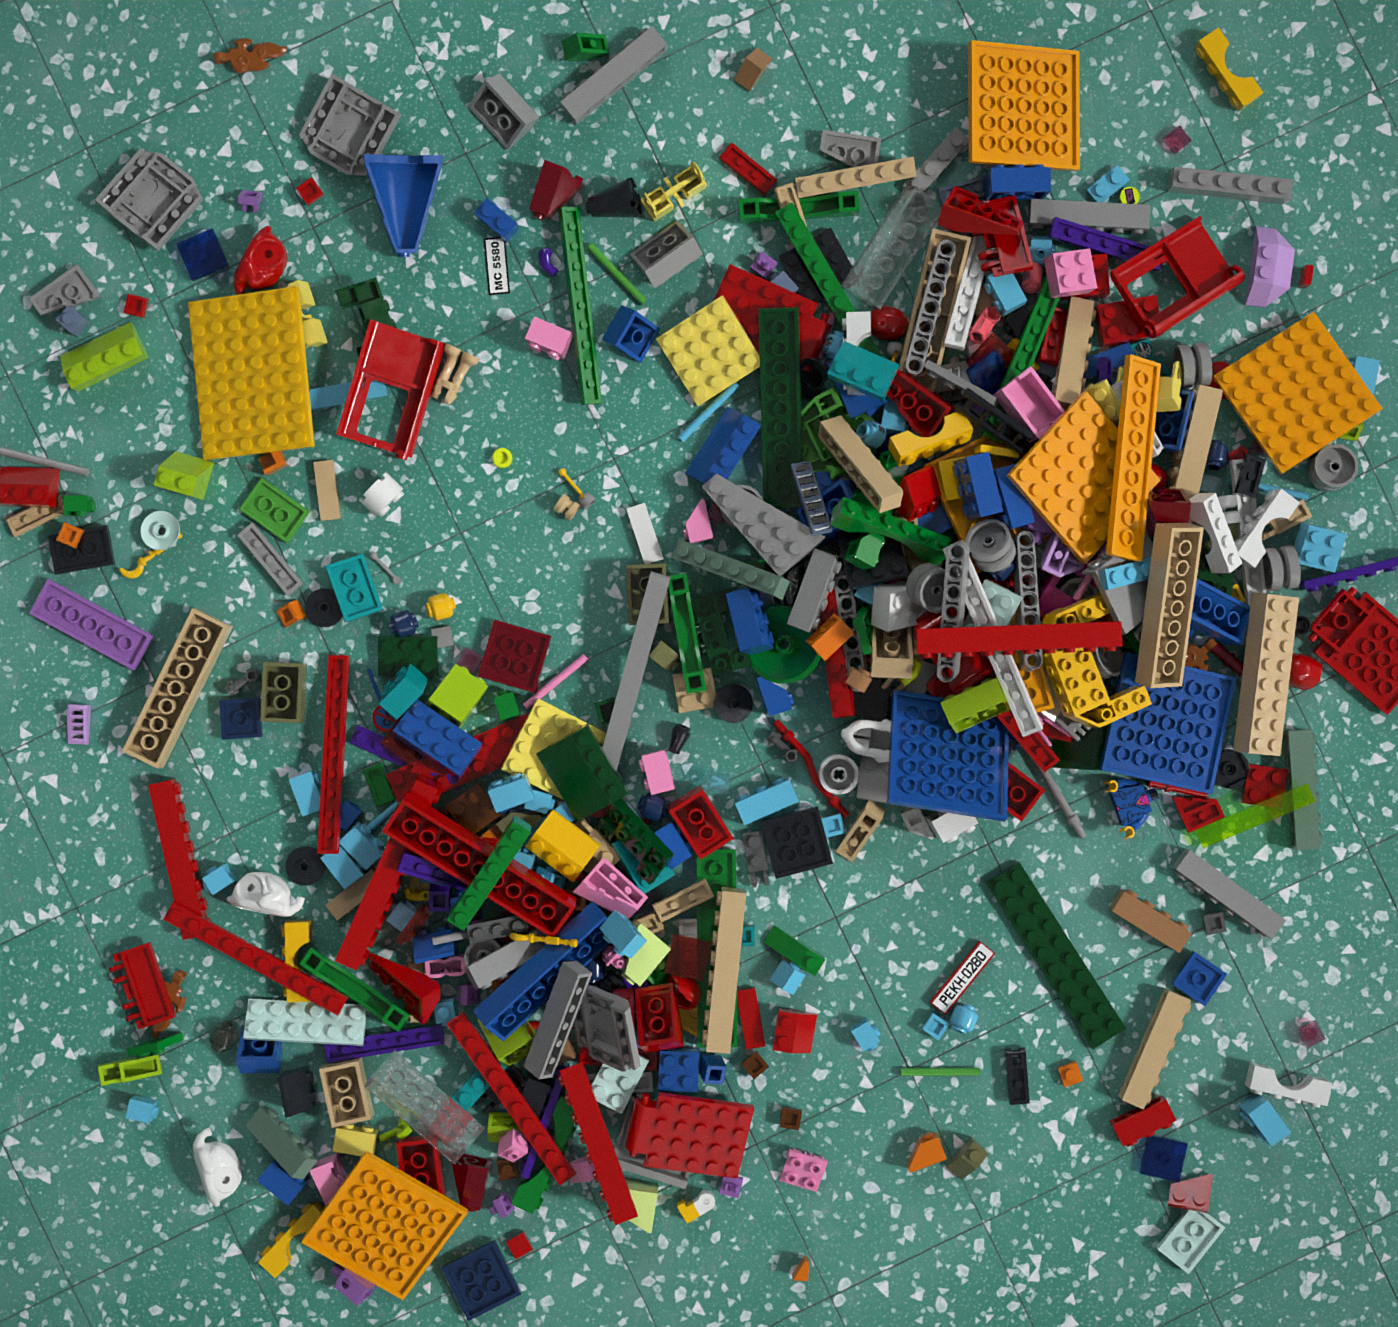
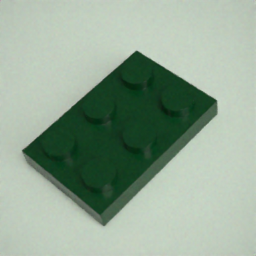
M378 636V676H396V673L403 666L406 668L410 663L425 676H438V636H406L403 638H398L397 636Z

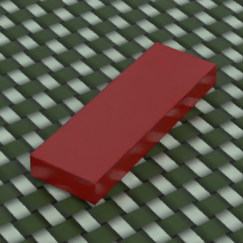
M732 142L719 157L724 164L764 196L777 182L773 175Z
M1056 307L1040 345L1037 361L1053 367L1058 365L1067 311Z
M752 987L737 990L746 1050L765 1047L756 989Z

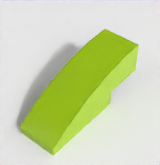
M159 1054L97 1065L101 1086L162 1074Z

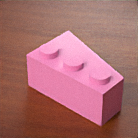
M604 857L573 891L611 912L614 910L620 912L628 919L648 898Z
M339 1153L318 1160L310 1170L325 1205H327L347 1177Z

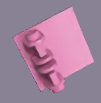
M608 945L602 952V960L607 966L611 963L617 969L624 968L626 965L625 959L614 951V945Z
M789 1148L788 1157L779 1181L817 1192L828 1161L823 1156H812V1153L807 1155V1151H804L803 1154L800 1150Z

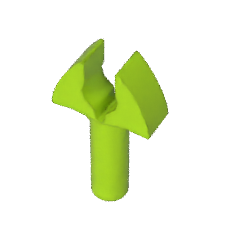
M406 1118L398 1119L397 1127L379 1135L380 1141L384 1142L395 1136L403 1140L413 1131L409 1127L413 1123Z

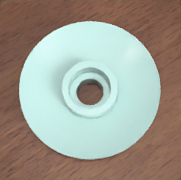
M156 511L149 514L141 526V537L144 543L155 550L170 548L175 544L180 534L178 520L166 511ZM162 529L166 530L164 535L160 534Z

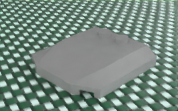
M331 74L299 136L312 155L346 175L368 176L363 164V154L382 153L402 114L336 75Z
M139 149L98 195L95 201L103 210L148 246L159 251L201 204L203 199L194 179L165 155Z
M588 984L573 1023L578 1046H585L589 1050V1056L594 1060L624 1072L631 1068L636 1070L641 1064L628 1000Z

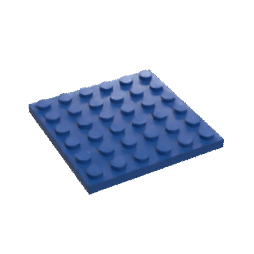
M1123 653L1115 694L1134 685H1141L1135 682L1138 662L1137 654ZM1185 666L1182 686L1146 687L1152 702L1151 705L1108 724L1099 769L1212 794L1237 678Z
M894 690L892 692L887 803L1005 822L1007 820L1009 730L999 718L995 716L956 733L949 724L940 703L945 701V698Z

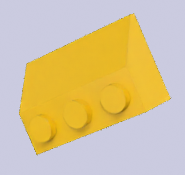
M553 809L525 847L570 881L574 882L601 845Z

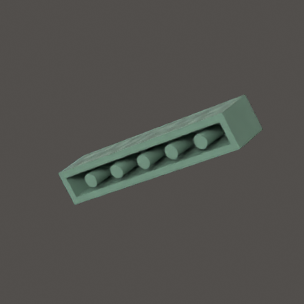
M681 539L678 540L672 558L682 563L783 600L790 582L776 574Z
M1310 729L1283 731L1285 769H1288L1286 783L1291 849H1320L1323 838L1322 833L1319 832L1321 815L1318 812L1317 806L1320 803V796L1316 792L1318 774L1315 773L1317 756L1313 745L1316 743L1315 734Z

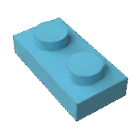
M1116 165L1088 188L1086 193L1094 202H1104L1129 182L1130 179Z

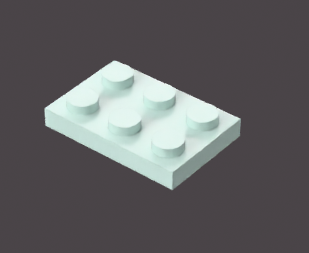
M985 579L982 587L999 626H1009L1023 597ZM968 613L963 627H975L970 613Z
M639 1055L641 1066L636 1070L631 1068L624 1072L602 1064L591 1085L597 1102L622 1114L649 1059Z
M1186 1209L1156 1248L1189 1274L1225 1227L1210 1214Z

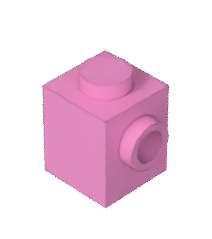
M516 1129L510 1130L499 1138L498 1156L515 1162L528 1153V1139L522 1132Z

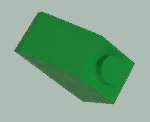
M575 33L561 41L566 61H585L610 54L606 35Z

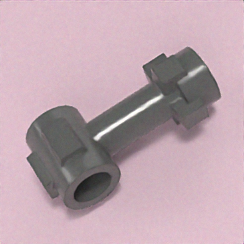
M249 668L246 670L245 676L236 682H233V680L228 681L227 685L224 686L230 696L233 694L237 695L240 693L238 689L247 683L260 681V670Z
M773 731L766 738L769 741L768 744L770 746H777L785 754L787 762H796L798 760V751L790 749L780 739L782 735Z

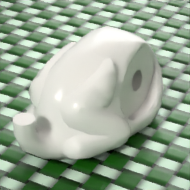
M884 719L881 722L857 720L841 731V737L845 741L846 746L854 753L875 758L878 763L889 762L890 720Z
M251 872L237 882L232 895L227 897V901L237 908L274 916L289 917L301 909L305 898L297 896L296 902L291 904V891L280 876L267 872Z
M209 1127L197 1135L192 1149L206 1195L210 1203L218 1207L221 1200L233 1194L238 1188L242 1172L238 1156L229 1145L220 1141L204 1142L206 1137L212 1135Z

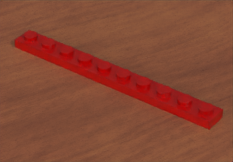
M924 612L916 619V622L920 623L932 615L933 612ZM986 675L971 686L977 687L982 684V681L991 677ZM1011 710L997 715L999 720L1044 773L1060 761L1058 756L1037 732L1025 737L1022 736Z
M328 655L317 854H339L350 656Z
M176 901L172 902L163 919L337 1016L348 999V996Z
M464 1011L449 1020L447 1026L558 1184L562 1185L575 1176V1169Z

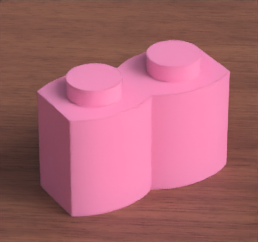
M456 953L453 956L425 962L426 975L429 978H439L444 975L460 976L464 974L465 954Z

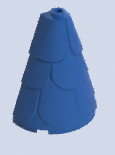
M363 154V164L374 191L373 195L380 210L381 221L394 253H398V257H410V253H416L427 222L426 216L434 197V190L443 165V155Z

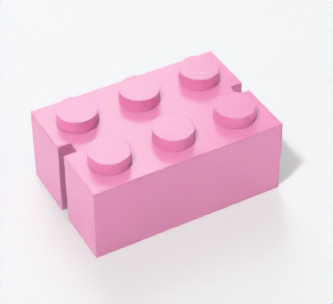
M1032 366L1022 371L993 394V396L997 397L999 404L1009 417L1034 433L1030 441L1026 438L1029 443L1045 434L1065 412Z

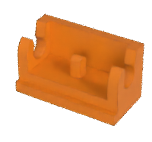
M834 613L805 641L826 661L854 632Z

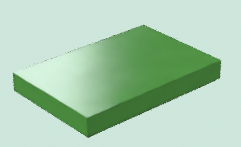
M262 477L239 508L240 511L287 544L311 512Z

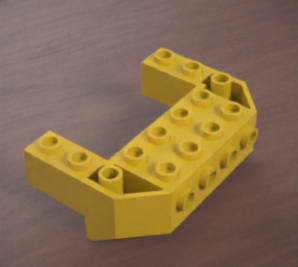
M1099 592L1067 607L1051 611L1045 615L1042 624L1088 623L1110 612ZM1077 648L1074 653H1063V649H1055V653L1043 654L1042 650L1043 664L1064 717L1087 727L1100 728L1152 704L1147 689L1143 685H1134L1109 697L1092 652H1083V648Z

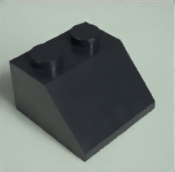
M309 1066L286 1070L277 1078L285 1118L315 1107L316 1102H318L317 1091L313 1090L314 1075L312 1071H309Z

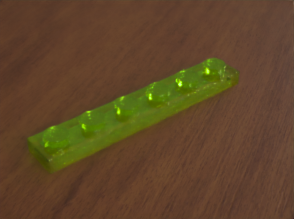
M1305 783L1195 831L1202 847L1205 848L1312 804L1316 800L1308 783Z

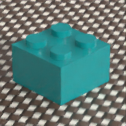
M411 663L406 668L403 666L396 673L397 677L394 681L389 680L380 694L381 700L379 705L396 719L423 694L428 678Z

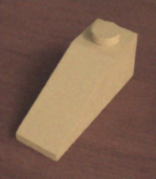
M868 800L835 852L853 862L882 821L886 809L876 802Z

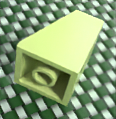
M634 919L632 924L647 941L632 958L625 955L622 956L626 961V965L620 970L622 971L621 976L630 984L634 985L637 983L641 986L671 948Z
M625 1179L638 1213V1217L629 1221L647 1233H652L658 1183Z

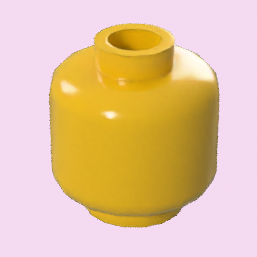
M440 593L430 596L427 603H425V608L429 618L440 621L452 617L453 609H456L453 597L449 598L446 593Z

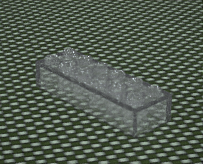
M905 186L841 286L869 308L881 309L938 221L942 206L917 186Z
M396 1050L370 1076L364 1086L454 1165L485 1129L484 1126Z

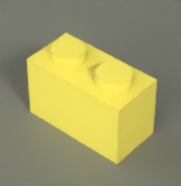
M354 1123L339 1126L336 1128L332 1152L362 1156L367 1150L375 1154L378 1130L369 1125L357 1127L354 1126Z

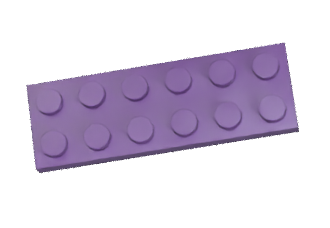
M47 579L29 614L132 670H136L154 637L149 632L51 579Z

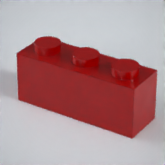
M1161 1095L1151 1100L1144 1110L1137 1107L1109 1122L1119 1143L1123 1147H1129L1136 1144L1137 1140L1142 1137H1151L1155 1134V1131L1171 1127L1173 1122L1177 1120L1166 1098Z

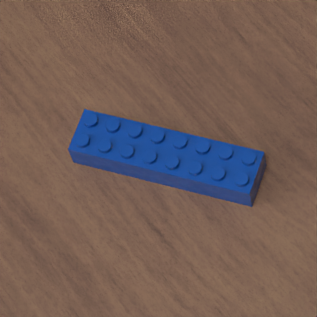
M593 901L555 935V937H560V939H576L577 947L563 944H545L536 954L527 960L514 974L510 975L500 987L496 988L488 998L473 1010L482 1024L504 1042L549 1000L563 962L578 961L585 967L610 944L603 938L604 933L599 929L608 916Z

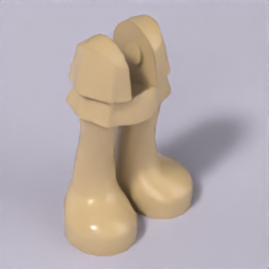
M446 343L444 346V351L447 354L446 363L438 379H436L435 385H433L432 397L437 400L445 387L449 390L444 403L450 405L457 397L456 394L460 391V385L471 366L477 365L480 359ZM462 354L460 365L456 371V374L452 382L448 381L449 377L458 359Z

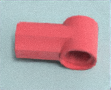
M988 306L975 318V323L969 331V339L973 343L982 344L995 323L1000 320L1001 314L994 306Z

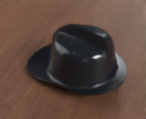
M807 357L801 362L802 397L813 399L821 393L825 382L828 380L829 366L826 363V358ZM813 364L810 366V372L803 370L807 365Z

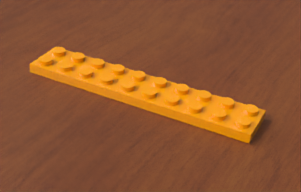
M1130 354L1125 356L1106 555L1133 562H1142L1161 364Z

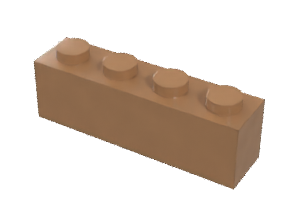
M1120 889L1108 909L1180 953L1192 934L1187 930L1189 926L1179 920L1177 923L1170 920L1172 916L1163 910L1160 913L1153 909L1154 904L1145 899L1141 902L1137 899L1138 894L1127 889L1125 892Z

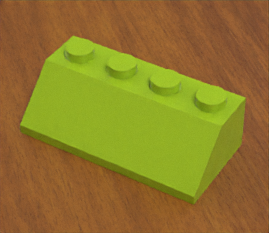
M132 322L60 356L62 371L69 386L77 392L149 358Z

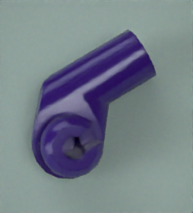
M544 247L538 253L539 267L553 278L558 269L550 263L551 249Z

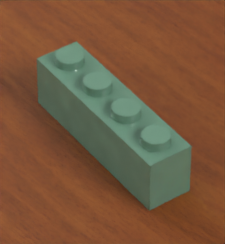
M260 1107L246 1127L291 1178L303 1180L318 1161L313 1156L314 1152L301 1143L302 1139L297 1134L292 1133L290 1125L278 1117L279 1113L276 1110Z

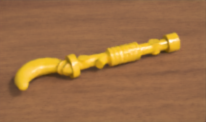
M181 532L179 534L178 539H181L183 537ZM149 550L148 556L144 558L141 556L138 559L137 567L134 570L127 571L124 568H120L119 571L126 578H137L142 574L144 566L147 565L146 562L155 555L161 554L164 550Z
M513 932L509 935L514 941H529V943L545 942L551 945L563 944L577 947L576 939L568 940L552 936L539 937L535 933L522 935Z

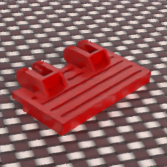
M1016 195L985 201V204L987 202L992 203L995 210L1005 211L1022 221ZM1024 226L1018 235L972 233L975 237L983 236L986 249H992L979 253L977 255L978 259L983 261L997 258L995 261L982 264L980 266L981 271H992L993 277L1033 270L1034 265Z
M151 942L113 954L115 963L123 961V963L110 967L109 971L115 972L125 967L127 975L118 976L113 979V983L116 984L129 979V982L123 984L127 999H136L121 1005L122 1009H129L138 1005L140 1011L129 1014L126 1020L130 1021L142 1017L141 1020L136 1021L139 1030L176 1017Z

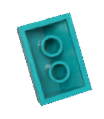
M844 341L835 355L827 375L833 381L883 402L900 365Z

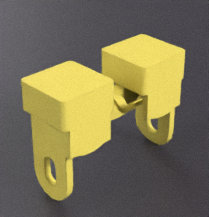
M692 161L690 167L674 177L675 186H672L668 178L665 177L663 180L669 187V190L665 192L660 186L649 194L645 192L643 198H641V203L655 222L674 209V205L669 199L671 196L674 195L682 208L685 205L677 192L681 191L685 199L689 200L707 187V183L697 164Z
M297 280L288 284L287 287H299L301 309L305 310L315 306L308 282ZM302 313L305 349L328 343L321 321L312 318L311 314L304 315Z
M1179 361L1173 364L1172 377L1164 376L1159 379L1156 412L1180 410L1181 397L1179 394L1182 366ZM1120 366L1118 369L1115 384L1123 380V366Z

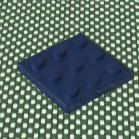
M496 1240L447 1263L441 1268L468 1321L522 1293Z

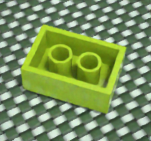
M988 678L982 681L981 685L977 687L970 686L964 689L963 693L949 695L944 699L945 701L940 702L949 724L956 733L1011 710L997 678Z

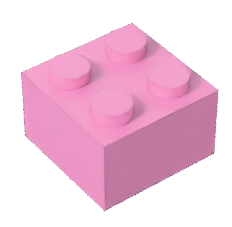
M1090 249L1053 253L1044 259L1051 298L1088 294L1097 288Z
M534 316L525 340L531 350L538 353L542 350L548 354V357L559 361V358L565 359L573 341V336L570 331Z
M666 749L643 754L639 764L641 772H646L647 778L644 779L646 791H650L651 795L675 789Z

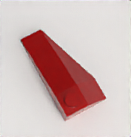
M954 186L942 206L937 224L946 230L955 232L1018 235L1024 222L1005 211L995 210L990 202L983 203L978 200L979 196L975 193Z
M898 369L887 392V395L893 400L912 430L922 437L935 436L942 428L944 416L950 415L956 410L955 406L900 369Z
M373 953L369 954V968L384 985L389 984L394 992L393 995L397 1000L401 998L407 1005L405 1009L422 1025L425 1024L440 1000V985L438 982L425 974Z

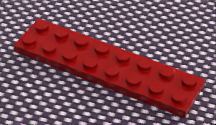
M529 713L474 736L475 739L482 743V748L455 784L449 783L446 771L426 758L386 774L398 804L406 792H411L419 774L442 783L439 789L443 790L442 793L501 768ZM430 773H439L436 776L430 775Z

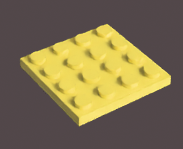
M720 296L656 338L697 406H700L760 367V354L724 296Z
M537 698L501 769L512 775L526 773L530 784L563 799L536 753L587 724V722ZM589 724L602 746L606 732Z

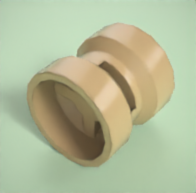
M563 494L553 510L557 513H562L570 521L581 505L577 502H572L567 495Z

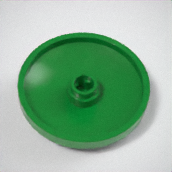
M776 605L764 610V613L766 612L769 617V624H767L769 632L771 631L774 637L773 649L749 655L753 670L762 678L777 684H791L806 678L814 671L821 659L820 655L805 641L813 633L787 624L793 607Z

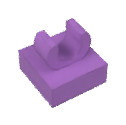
M242 190L238 195V204H243V212L247 211L248 205L253 207V213L258 211L259 204L263 200V192Z
M762 251L750 269L766 280L778 262Z
M472 983L457 986V989L461 990V996L456 997V1000L460 1001V1005L467 1006L479 1003V989H474Z
M723 1177L719 1194L739 1198L743 1177Z
M507 1191L500 1193L492 1201L493 1206L488 1208L491 1215L498 1213L500 1218L507 1217L515 1209L511 1205L512 1201Z

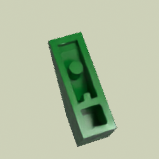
M775 925L764 940V943L813 976H816L826 960L823 955Z

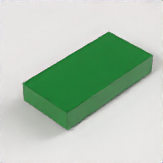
M382 763L362 770L377 807L396 800Z

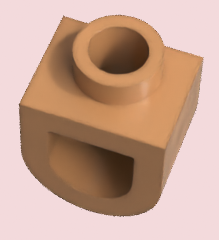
M851 667L846 674L848 679L845 683L864 693L872 681L871 673L862 667L860 669Z

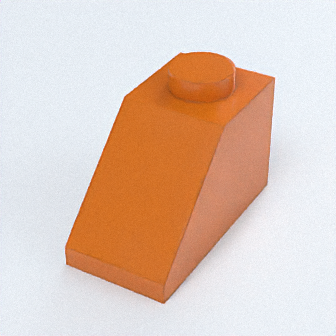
M925 1133L921 1136L922 1138L917 1140L906 1164L909 1173L947 1159L937 1133Z

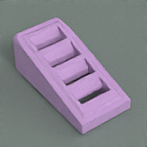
M68 704V744L89 745L91 705ZM75 711H83V715H75ZM75 719H83V723H76ZM74 726L83 727V731L74 730ZM74 734L83 735V739L74 738Z

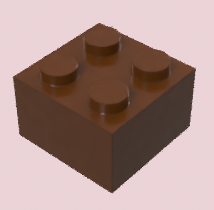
M478 782L445 806L455 821L473 834H476L502 815L500 812L496 813L489 793L481 782Z

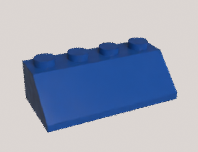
M727 406L685 473L703 485L716 474L728 480L760 430L761 425L748 416Z
M1197 579L1190 627L1225 645H1242L1249 622L1250 606Z

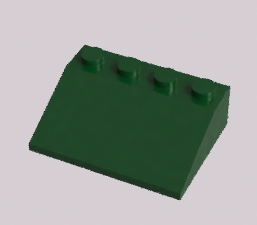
M1107 691L1108 696L1114 695L1115 691ZM1108 724L1100 728L1091 727L1089 730L1081 726L1086 734L1082 736L1076 731L1075 733L1080 737L1078 742L1072 737L1071 742L1052 738V750L1060 761L1051 768L1100 770L1099 766Z
M588 723L536 753L576 821L628 795L626 786Z

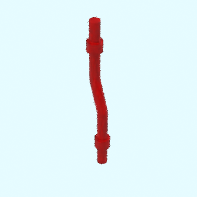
M777 719L773 725L783 735L782 738L785 742H789L804 759L812 783L828 800L827 803L831 808L834 807L845 819L850 813L840 803L841 800L837 795H833L821 785L811 755L794 737L795 734L791 729L788 730Z

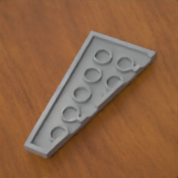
M718 474L714 475L702 486L704 491L778 576L786 573L825 539V536L821 534L812 536L810 528Z

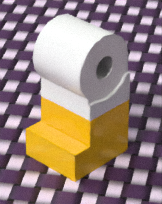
M702 1190L698 1197L687 1203L684 1199L678 1201L677 1208L688 1224L711 1210L715 1205V1197L710 1190Z

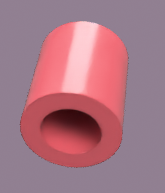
M1033 262V270L1022 272L1021 289L1029 294L1037 293L1041 289L1043 267L1036 262Z

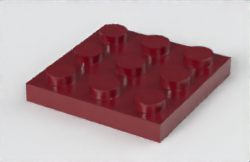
M494 619L478 677L535 693L552 636Z

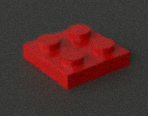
M1249 764V773L1247 771L1241 803L1282 808L1288 769Z

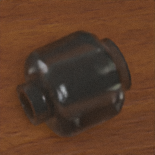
M229 1021L214 1025L209 1036V1042L214 1050L225 1052L233 1048L238 1037L235 1025Z

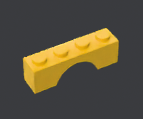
M1218 27L1198 41L1194 46L1196 48L1195 51L1197 56L1207 64L1208 72L1218 80L1219 88L1229 96L1230 104L1240 111L1263 94V91L1253 77H1238L1228 70L1225 64V52L1230 43Z
M957 411L944 416L942 430L937 435L919 437L907 430L890 437L888 449L899 467L905 464L910 465L923 457L928 458L936 452L947 451L952 446L967 443L971 439L973 427L967 417Z
M288 920L281 929L282 938H285L282 956L285 957L286 963L299 970L297 962L298 952L304 944L312 940V920ZM283 987V995L287 997V1002H311L287 987Z
M317 1200L313 1204L309 1202L301 1210L303 1214L299 1218L295 1216L287 1225L289 1229L285 1233L281 1231L274 1238L276 1243L272 1247L268 1245L260 1253L262 1257L258 1263L274 1278L293 1259L290 1253L291 1239L300 1233H307L325 1208Z

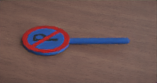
M367 669L374 691L380 702L381 696L371 669ZM380 705L376 707L372 715L373 724L382 732H392L402 719V716L398 719L394 718Z

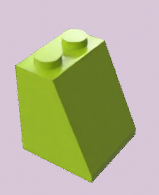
M175 451L159 465L153 485L204 500L214 462Z
M455 664L429 698L426 706L461 729L486 693L488 686L483 679L471 675L467 668Z
M477 1019L499 1061L511 1067L527 1057L536 1034L528 1020L503 1042Z

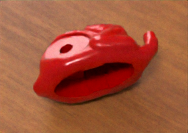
M265 226L253 237L234 273L233 284L236 295L246 294L244 291L245 287L258 291L270 288L276 284L286 268L288 262L286 248L279 238L271 232L272 228L270 226Z

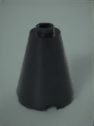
M627 178L589 197L588 202L585 203L587 213L591 214L592 217H641L640 194H637L634 189L637 188L634 178Z

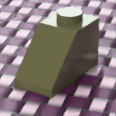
M660 641L649 655L650 658L667 671L670 668L674 670L681 662L678 659L680 655L663 641Z
M506 811L498 817L500 821L496 825L503 833L514 815L531 826L542 820L543 816L516 811L509 814Z
M970 1136L949 1161L946 1168L962 1180L975 1171L989 1153L985 1147Z

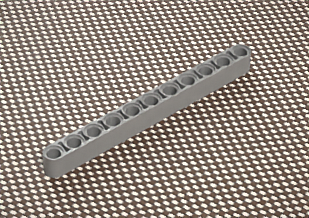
M652 571L602 747L616 771L621 759L671 578L670 576Z

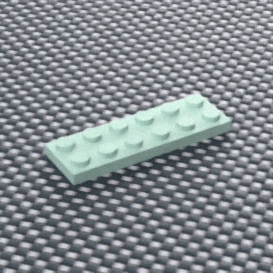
M248 999L243 1038L245 1040L363 1046L367 1009L362 1005L345 1004L337 1016L314 1002Z

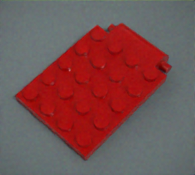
M729 264L714 298L716 300L720 296H724L759 354L758 309L799 307L800 365L803 359L807 357L818 358L832 327L831 324L827 323L830 315L822 313L820 319L813 317L818 303ZM813 364L807 365L803 370L810 372V366Z
M1350 587L1348 591L1341 589L1311 623V634L1307 637L1308 640L1314 643L1318 638L1321 641L1312 652L1382 713L1388 715L1398 704V619L1367 592H1363L1356 600L1353 596L1358 591L1354 587Z
M659 1092L657 1101L649 1100L650 1095L648 1093H642L641 1099H635L625 1148L632 1157L637 1156V1153L645 1154L644 1167L738 1178L754 1112L753 1105Z

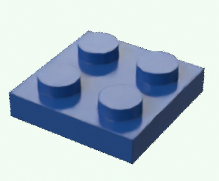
M1192 951L1171 984L1203 1006H1206L1227 973Z

